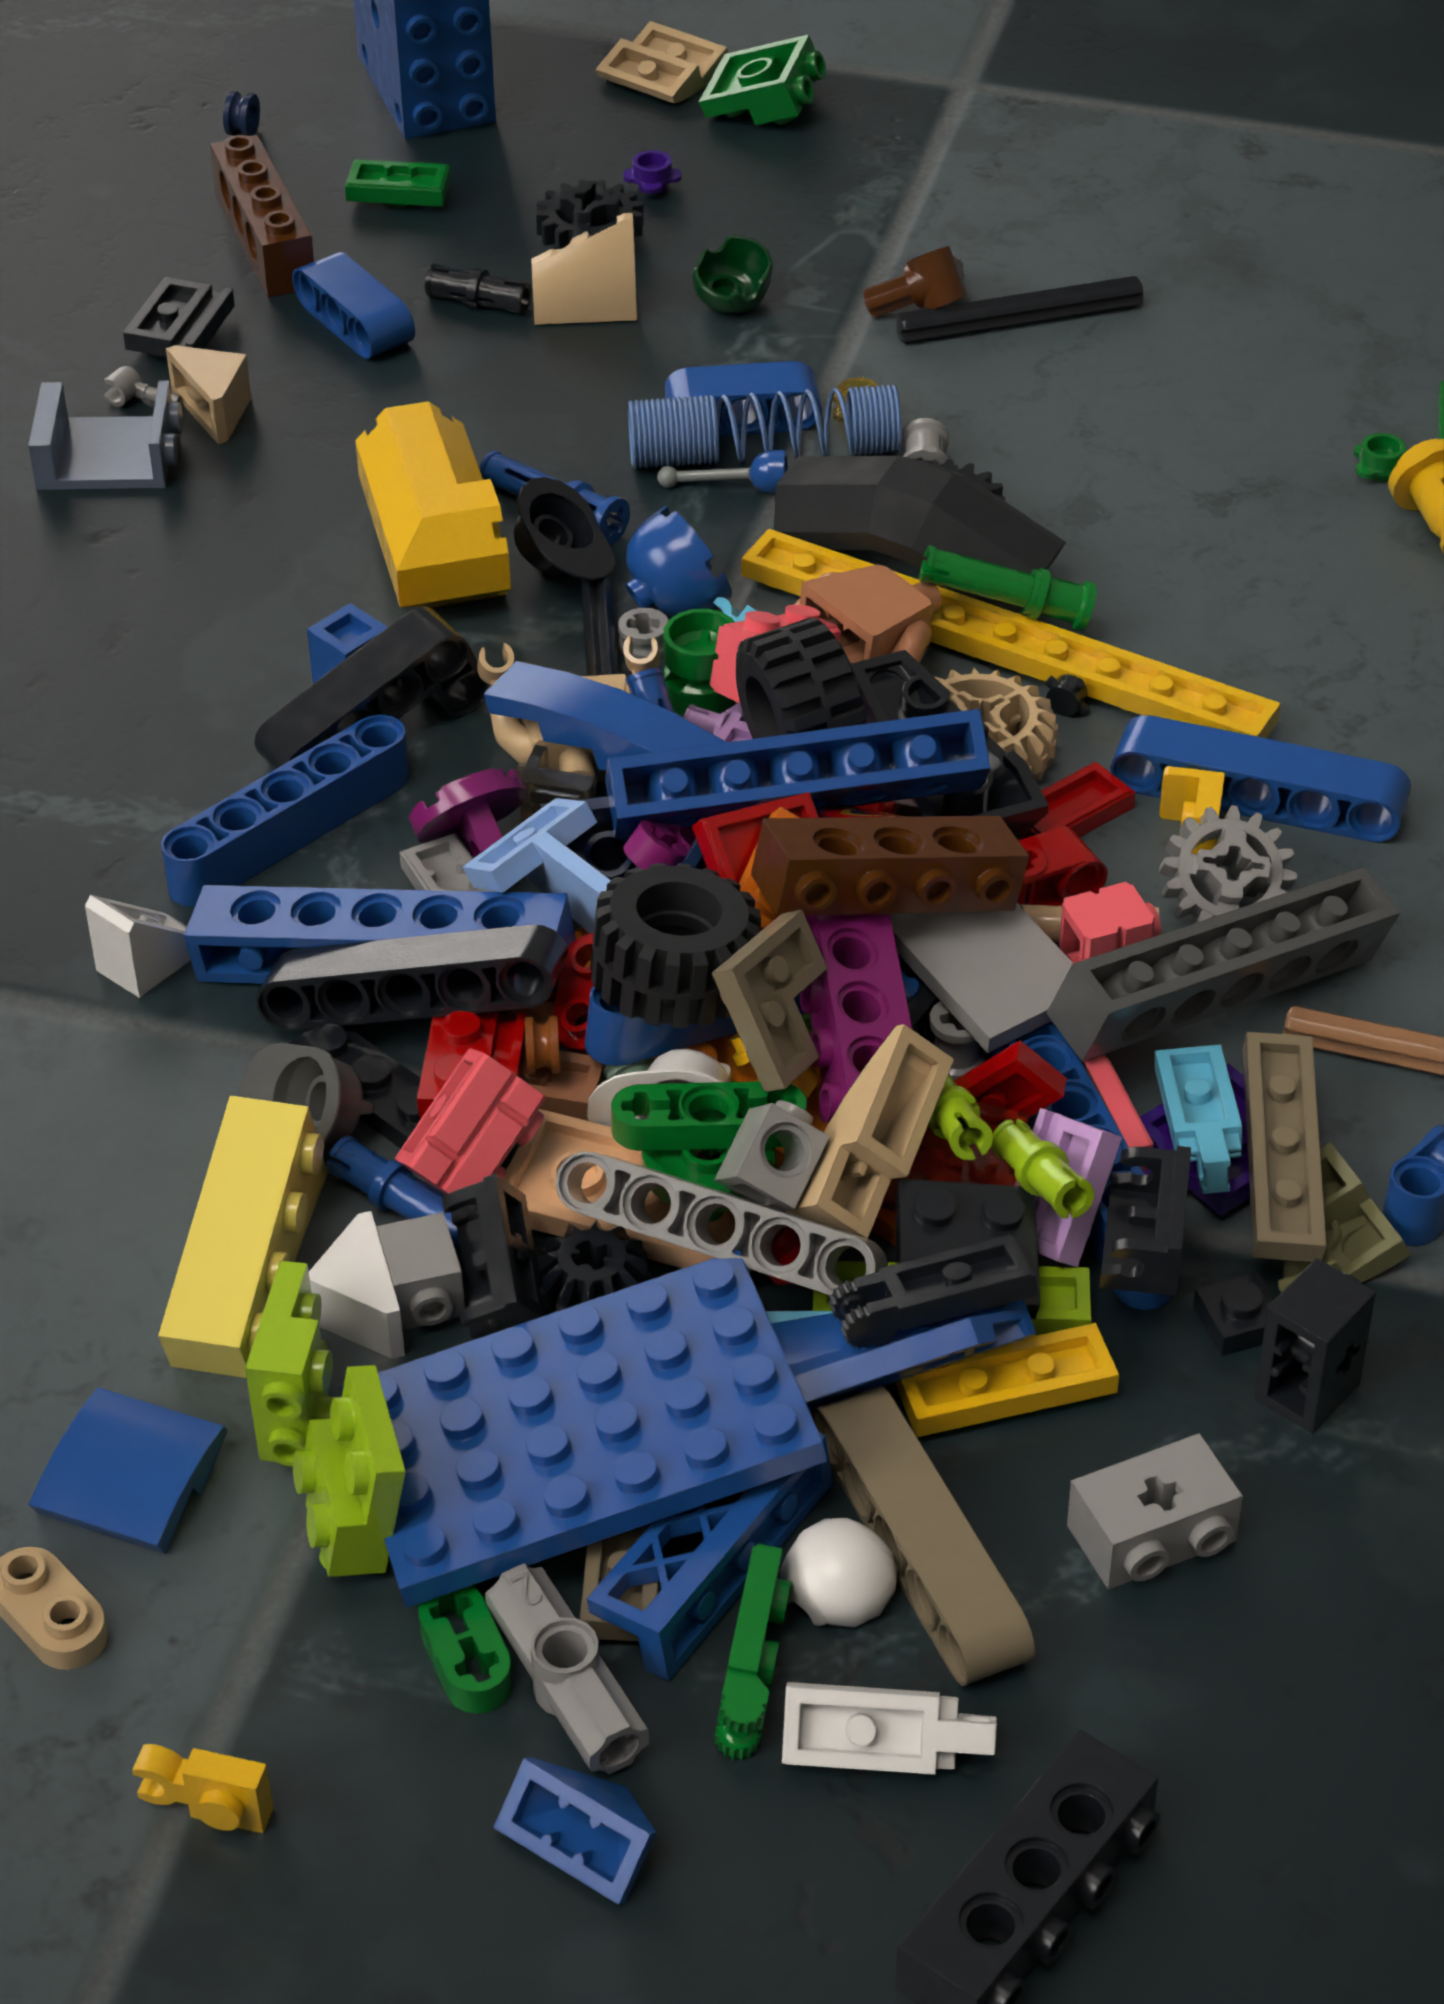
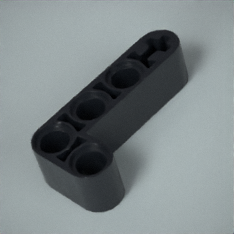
M425 606L417 607L407 612L270 716L256 733L255 748L274 769H277L361 719L373 715H388L400 719L428 696L450 716L456 718L463 717L474 712L482 704L488 685L480 678L477 672L478 662L468 642L432 608Z

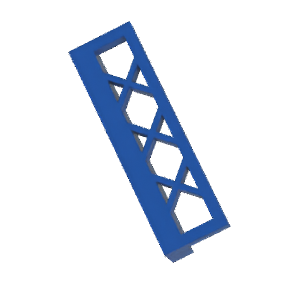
M819 1433L824 1445L827 1462L747 1489L736 1503L705 1509V1506L701 1505L653 1522L587 1597L589 1613L638 1636L643 1665L646 1671L670 1681L743 1593L752 1547L757 1546L758 1543L780 1548L833 1485L826 1435ZM702 1531L704 1541L694 1552L663 1558L661 1549L671 1538ZM660 1581L661 1591L644 1611L619 1600L629 1587Z

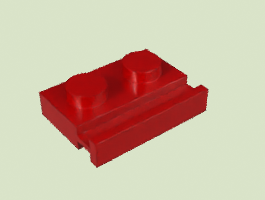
M455 1011L447 1016L433 1017L417 1094L419 1118L423 1117L469 1048L485 1053L513 1072L514 1075L521 1078L526 1051L525 1017H527V1013H517L516 1020H499L498 1013L495 1012L473 1013Z

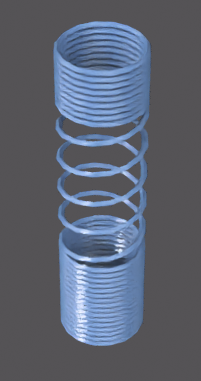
M888 384L886 387L884 385L881 387L879 385L876 387L872 385L870 388L868 386L865 388L863 386L860 388L856 386L854 389L850 387L847 391L845 404L842 393L835 387L829 393L827 399L823 433L816 399L813 393L807 389L803 392L800 399L795 435L786 396L779 390L774 395L772 401L768 437L761 405L758 398L751 392L746 397L744 404L741 441L733 407L729 398L724 394L719 398L717 407L713 395L710 397L705 395L704 398L701 395L699 398L689 396L688 399L684 396L682 399L680 397L677 399L675 397L672 399L668 397L666 400L664 398L661 400L659 398L656 400L652 398L650 401L648 399L645 401L642 399L638 401L636 399L634 402L630 400L628 402V430L631 465L634 470L637 467L640 470L642 467L652 469L653 466L657 469L658 466L663 468L664 466L674 467L676 465L679 467L681 465L684 467L687 465L689 467L691 464L693 466L696 464L699 466L703 464L705 466L707 463L709 465L712 463L716 465L719 461V425L723 400L726 403L731 421L738 461L742 464L745 459L747 419L751 398L755 404L759 419L764 451L773 450L775 414L779 396L784 405L793 455L796 459L800 456L803 410L807 394L811 400L822 456L828 455L830 413L835 393L841 405L851 456L856 454L866 456L867 453L870 456L872 453L882 455L883 452L886 455L888 452L898 454L902 444V416L899 391L895 384L892 386Z

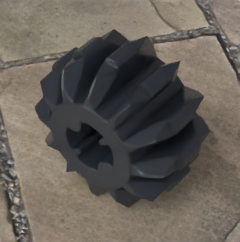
M597 1219L591 1229L582 1231L569 1223L564 1238L547 1237L543 1255L537 1257L540 1293L543 1297L546 1315L651 1280V1270L648 1269L647 1253L643 1249L642 1241L629 1240L625 1228L620 1226L608 1232L604 1231Z

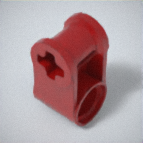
M1064 825L1055 826L1043 833L1018 840L1028 853L1029 860L1017 903L1021 905L1062 906L1066 897L1088 891L1098 894L1099 888L1104 887L1108 877L1107 867L1070 827Z

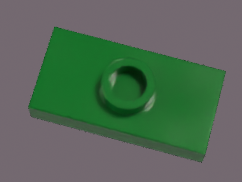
M355 159L345 183L346 201L387 203L393 207H404L407 205L443 207L451 182L450 165Z

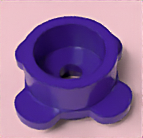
M647 150L636 154L632 160L633 168H628L623 172V180L625 182L637 184L639 190L647 194L661 193L666 190L667 184L677 183L682 179L681 170L672 168L671 157L667 153L658 150Z

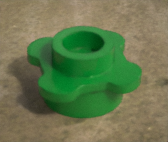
M1375 433L1367 436L1362 443L1354 448L1353 454L1359 459V463L1355 467V473L1362 478L1377 482L1388 481L1398 460L1408 451L1405 443L1399 437L1387 433Z

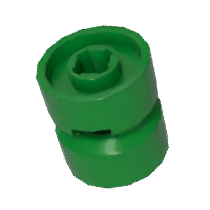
M690 609L676 614L668 620L663 628L664 663L666 664L664 667L665 684L674 712L681 716H684L691 704L721 714L737 703L714 692L710 686L713 661L719 658L715 652L719 626L734 623L731 617L720 611Z

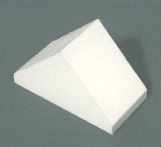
M94 895L89 896L85 910L96 971L138 998H141L191 960L184 938L186 925L163 912Z
M371 1211L359 1213L309 1271L311 1293L320 1294L321 1296L319 1326L391 1359L405 1356L400 1308Z

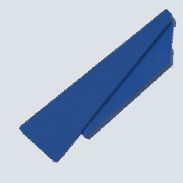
M1024 1299L1011 1302L1001 1308H988L943 1320L933 1326H920L905 1331L899 1329L889 1343L879 1346L870 1345L868 1349L866 1347L859 1349L857 1346L852 1347L851 1343H847L840 1328L843 1324L839 1321L838 1317L835 1318L833 1313L771 1323L809 1411L880 1385L884 1387L902 1379L1036 1336Z

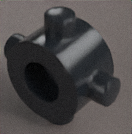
M1069 674L1061 675L1057 679L1052 675L1047 678L1044 684L1050 690L1046 698L1050 699L1051 709L1061 716H1072L1076 712L1081 715L1087 712L1089 706L1084 702L1087 697V688L1081 678Z

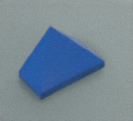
M533 1757L523 1759L493 1827L618 1905L626 1903L657 1833L628 1787Z

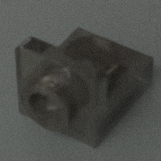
M535 745L526 765L519 764L516 770H519L529 794L523 805L520 806L521 823L541 809L540 804H548L555 798L570 800L596 798L595 776L549 769L547 746Z

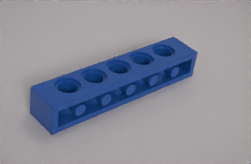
M980 709L608 758L605 781L614 839L630 837L642 820H652L692 828L696 822L703 818L810 792L814 806L818 808L854 807L979 790L991 767Z
M203 885L184 933L197 982L263 984L275 962L284 952L299 948L532 924L544 925L554 929L563 937L567 949L576 940L567 893ZM526 963V964H528L529 966H531V967H533V968H535V969H538L536 966H534V965H532V964H529V963ZM558 978V980H557V982H556V984H555V986H554L552 992H557L558 983H559V978Z

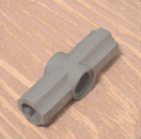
M523 1563L501 1573L497 1583L486 1592V1605L533 1679V1689L537 1703L545 1712L557 1717L591 1772L601 1770L612 1774L632 1764L637 1754L649 1745V1731L599 1655V1641L595 1631L586 1622L574 1617L542 1567L531 1568Z

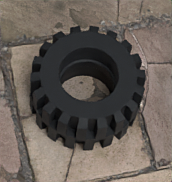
M807 618L740 642L736 655V683L741 708L752 739L866 724L864 702L852 665L839 641L819 619Z
M664 863L650 864L648 869L636 867L625 871V878L615 877L607 883L606 891H601L597 899L590 971H592L591 980L595 989L602 990L601 998L608 1005L620 1006L619 1013L631 1019L635 1017L645 1019V1024L658 1027L660 1023L671 1024L673 1028H687L688 1024L695 1023L702 1027L714 1024L715 1017L724 1019L730 1017L712 972L755 937L761 929L760 910L755 908L754 898L749 892L740 891V884L731 878H721L718 876V872L707 868L702 870L691 868L692 865L677 863V866H666Z

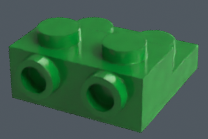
M809 34L724 54L699 100L705 118L724 115L727 118L735 117L749 109L755 125L772 121L774 124H784L792 121L799 115L803 105L811 104L814 101L813 85L815 81L822 80L826 76L824 57L820 51L815 50Z

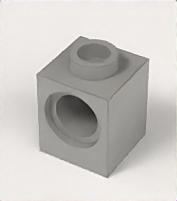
M778 1100L776 1104L770 1103L748 1110L714 1181L747 1200L781 1211L795 1209L830 1136L811 1125L814 1119L813 1116L792 1103ZM770 1135L777 1138L784 1148V1162L779 1170L772 1167L765 1156V1144Z
M444 1212L377 1226L378 1236L400 1308L402 1330L420 1326H432L444 1321L461 1318L460 1312L465 1309L462 1271Z

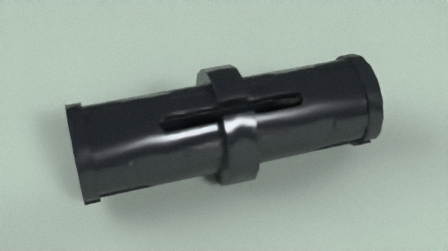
M434 263L431 264V269H428L425 278V292L427 296L457 300L458 302L467 303V306L471 309L479 310L481 306L523 315L526 313L525 309H528L531 301V284L528 281L500 278L490 275L486 269L474 268L473 271H464Z

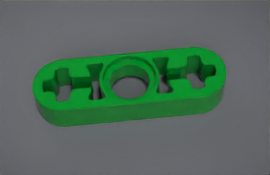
M760 1081L631 1085L621 1089L612 1099L611 1133L615 1141L621 1146L636 1151L728 1149L731 1147L744 1118H739V1111L747 1110L748 1112L749 1109L770 1103L776 1104L778 1100L792 1103L806 1111L807 1100L804 1093L792 1084L785 1089L764 1092ZM702 1109H714L722 1112L726 1117L718 1122L706 1123L696 1120L691 1115ZM671 1113H678V1120H671ZM635 1116H647V1119H635ZM772 1135L768 1137L765 1148L783 1147L781 1142Z

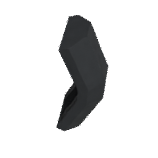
M798 456L776 484L773 530L830 550H874L909 562L919 570L922 560L928 559L924 555L927 547L932 545L941 550L1031 574L1033 569H1039L1040 567L1049 569L1066 543L967 476L917 459L902 456ZM947 587L951 591L1018 613L1021 609L1020 606Z

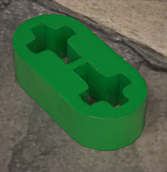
M471 1585L420 1603L418 1605V1615L422 1641L451 1703L464 1712L474 1714L491 1712L502 1706L509 1698L513 1686L509 1652L485 1600L477 1588ZM453 1611L458 1619H464L465 1632L455 1635L450 1621L446 1617H441V1615ZM475 1658L481 1673L484 1676L489 1675L490 1678L486 1681L477 1682L472 1674H466L465 1661Z

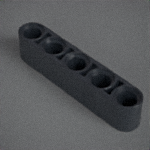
M534 924L292 949L284 952L275 962L258 991L256 1008L261 1018L270 1026L289 1031L313 1029L328 1023L345 1026L447 1016L455 1011L481 1013L532 1008L542 1005L549 999L568 958V949L563 937L554 929ZM526 963L532 964L536 966L538 969H535Z

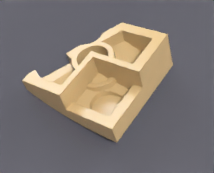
M623 213L617 216V224L591 237L588 232H584L572 238L566 247L558 250L550 249L531 259L535 325L637 320L633 213Z

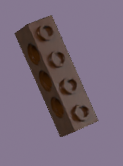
M258 134L252 136L235 135L227 138L225 141L210 144L216 196L267 297L295 292L292 282L294 269L314 262L312 235Z
M1000 816L763 818L751 876L776 916L797 910H802L805 916L1015 911L1029 855Z

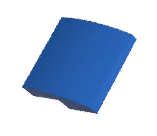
M97 1387L62 1436L28 1505L39 1514L166 1554L191 1493L201 1496L228 1430L223 1425Z

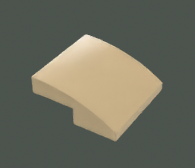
M649 21L633 42L621 38L595 70L600 78L671 103H678L693 96L710 82L724 54L728 53V50L725 46Z

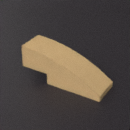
M905 1024L896 1026L865 1066L824 1130V1133L830 1136L796 1208L786 1210V1212L868 1238L891 1179L907 1177L954 1059Z

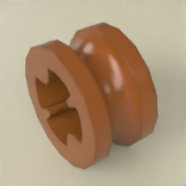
M549 1016L548 1021L542 1024L535 1022L533 1017H525L527 1074L536 1075L537 1070L541 1067L549 1068L552 1074L560 1073L558 1016Z

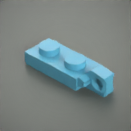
M1221 1044L1155 1050V1072L1174 1150L1177 1151V1146L1191 1147L1190 1162L1196 1161L1198 1179L1203 1194L1230 1192L1228 1177L1230 1158L1241 1157L1242 1123Z

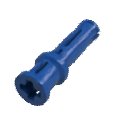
M496 450L487 453L479 467L483 480L491 479L493 486L517 497L521 487L531 479L547 477L559 480L535 468L508 458ZM581 480L570 481L569 483L563 482L574 488L588 502L596 517L598 526L609 545L618 541L624 534L630 519V506L627 500L618 496L604 497L595 493L590 484Z

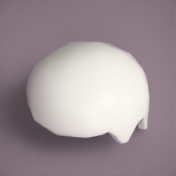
M849 1518L823 1519L799 1534L784 1559L781 1567V1579L791 1581L787 1605L792 1602L798 1604L809 1615L815 1626L829 1624L856 1627L879 1616L893 1596L897 1580L895 1557L884 1540L865 1525Z

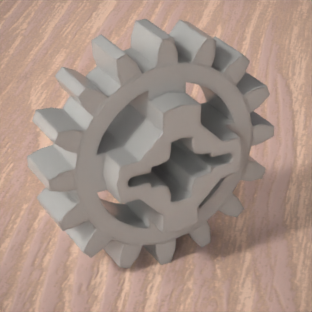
M1231 805L1224 819H1219L1213 807L1205 809L1200 818V824L1190 817L1186 818L1179 829L1181 836L1172 835L1164 849L1171 857L1164 858L1159 866V874L1173 878L1164 886L1161 892L1163 898L1178 897L1181 901L1173 914L1176 919L1192 914L1197 918L1195 921L1197 923L1239 909V903L1244 896L1256 897L1258 892L1264 893L1263 897L1257 901L1260 902L1287 893L1285 890L1291 889L1297 880V873L1283 869L1294 856L1293 849H1277L1275 846L1277 839L1282 833L1279 827L1264 833L1259 829L1262 814L1256 812L1248 822L1240 820L1238 806ZM1216 839V845L1213 849H1199L1197 854H1191L1200 844ZM1220 866L1228 867V868H1229V871H1228L1229 876H1230L1231 878L1236 879V881H1232V880L1227 879V872H1226V870L1223 869V868H1220Z

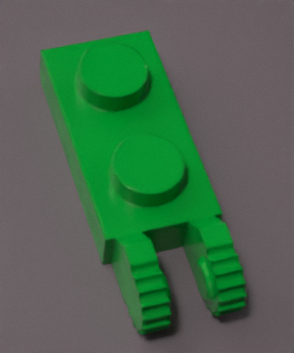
M758 1543L757 1546L752 1547L714 1735L716 1737L714 1744L718 1745V1752L722 1751L724 1757L729 1756L732 1760L735 1758L740 1760L744 1757L750 1758L751 1753H756L757 1746H759L769 1696L767 1687H771L779 1642L767 1640L765 1637L768 1622L783 1625L791 1586L790 1580L777 1578L782 1548Z

